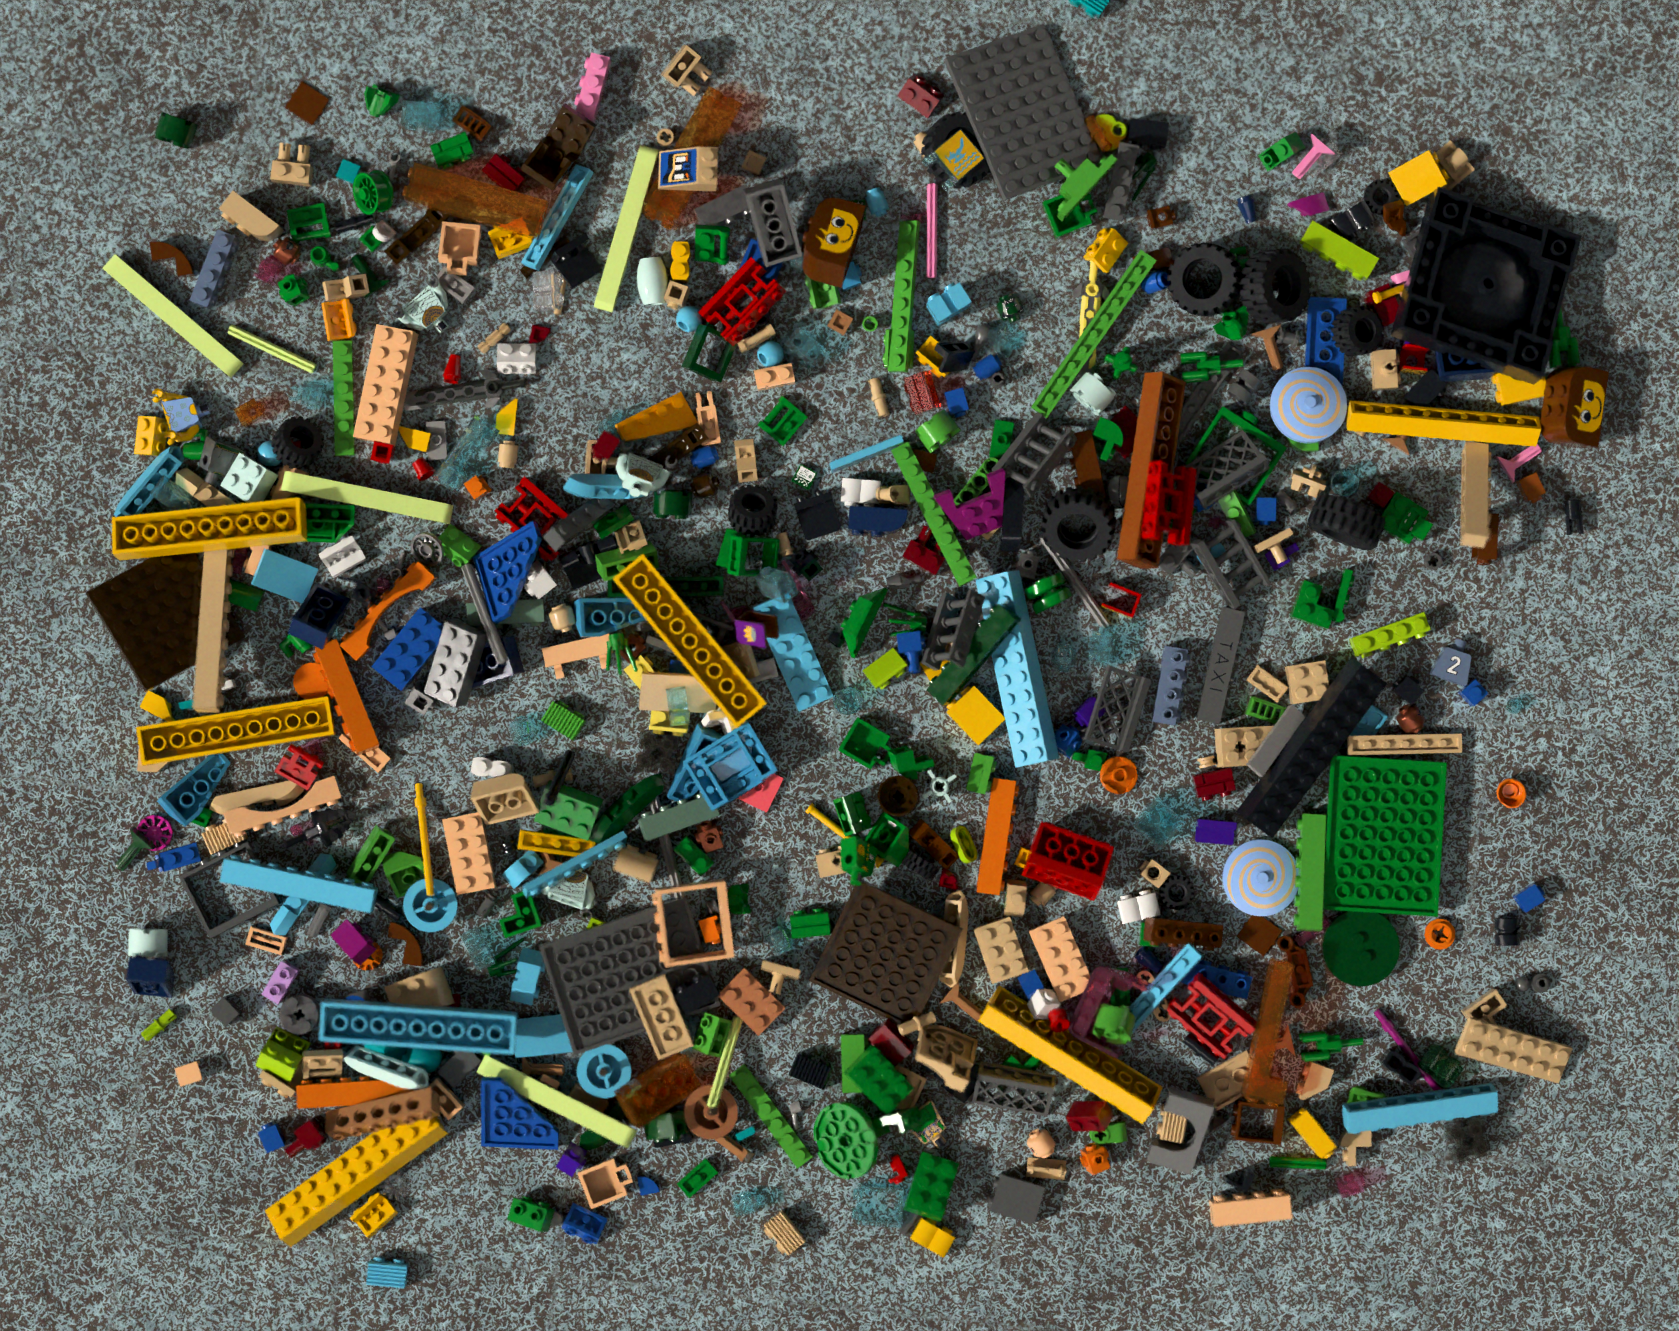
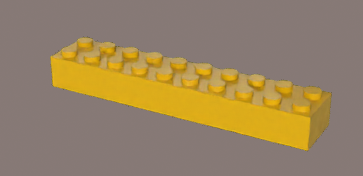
M300 497L112 517V554L120 561L307 541L306 504Z
M644 554L613 578L736 728L767 703Z
M329 696L136 727L143 766L336 735ZM150 749L156 751L177 750V755L157 759Z
M1000 985L997 987L978 1020L980 1023L1000 1034L1001 1037L1016 1044L1019 1048L1032 1054L1035 1058L1048 1064L1051 1068L1061 1072L1067 1078L1077 1082L1083 1088L1093 1092L1099 1098L1125 1112L1133 1119L1142 1124L1145 1122L1157 1103L1163 1088L1162 1086L1068 1028L1063 1032L1052 1031L1050 1027L1051 1022L1048 1019H1034L1026 1001Z
M438 1117L373 1132L267 1208L265 1212L280 1240L289 1247H292L448 1133Z

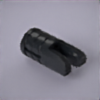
M1581 499L1564 501L1566 534L1572 535L1571 520L1577 519L1578 534H1584Z

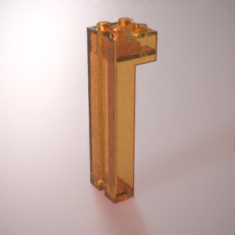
M708 86L673 150L691 147H718L719 151L742 110V103L731 97L728 98L722 95L720 91ZM658 174L643 201L642 213L647 219L651 221L657 219L662 222L661 225L664 228L676 231L687 212V206L695 191L658 189Z
M415 162L414 166L410 167L408 171L410 182L409 185L404 186L402 196H404V200L408 205L423 210H435L539 240L549 206L547 200Z
M1272 957L1269 958L1256 1018V1030L1253 1032L1240 1093L1249 1102L1258 1103L1261 1100L1268 1106L1277 1107L1278 1104L1283 1105L1288 1082L1283 1081V1078L1271 1076L1270 1072L1294 964Z

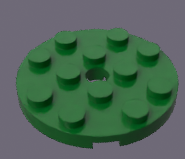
M847 1102L831 1104L819 1113L814 1124L813 1136L814 1141H817L819 1148L817 1153L822 1163L830 1172L843 1179L859 1178L866 1175L874 1167L879 1152L878 1138L871 1119L860 1108ZM844 1136H847L846 1139L849 1145L845 1143Z

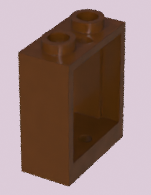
M1491 513L1490 525H1488V529H1491V536L1489 541L1486 540L1484 548L1472 546L1471 561H1476V565H1488L1492 561L1497 560L1499 514Z
M1237 1100V1104H1233L1232 1116H1235V1123H1231L1230 1135H1233L1234 1140L1281 1145L1285 1106ZM1243 1106L1275 1110L1272 1138L1240 1134Z

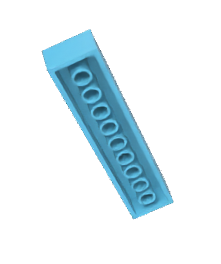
M1007 571L976 579L978 593L985 597L982 605L984 619L988 618L990 615L989 611L996 604H1006L1021 618V621L992 654L1015 768L1059 759L1020 571Z
M324 998L321 1002L319 1041L514 1054L516 1050L518 1012Z

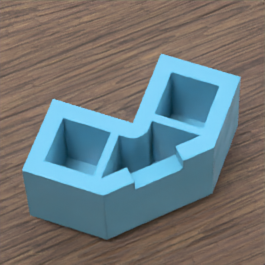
M522 948L515 980H513L511 1001L532 1006L534 998L538 999L541 989L537 987L539 976L546 969L540 951Z

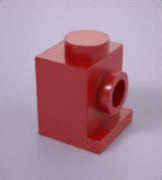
M374 441L370 460L390 464V461L393 462L396 447L392 444Z

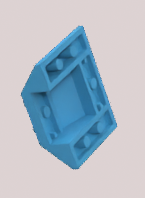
M748 721L683 761V764L712 811L734 801L766 781L778 771Z

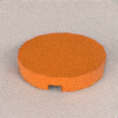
M311 662L304 664L297 669L294 675L293 685L295 691L306 700L325 697L328 694L327 688L330 687L328 682H324L321 677L320 671L322 667L320 664Z
M1123 756L1109 758L1100 770L1102 786L1114 794H1123L1131 791L1138 780L1136 765L1130 759Z

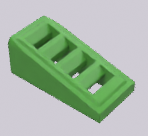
M1250 696L1245 715L1276 724L1277 721L1274 720L1277 709L1281 710L1278 717L1279 720L1287 708ZM1256 702H1258L1259 706L1257 712L1254 713L1253 710ZM1264 704L1266 705V708L1262 716L1260 715V712ZM1270 707H1273L1271 717L1268 718L1267 715Z

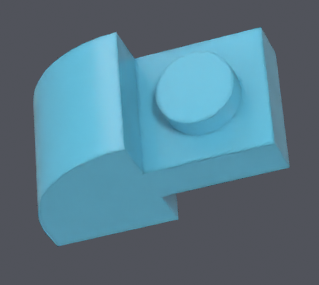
M527 851L502 876L515 889L544 862L534 851Z

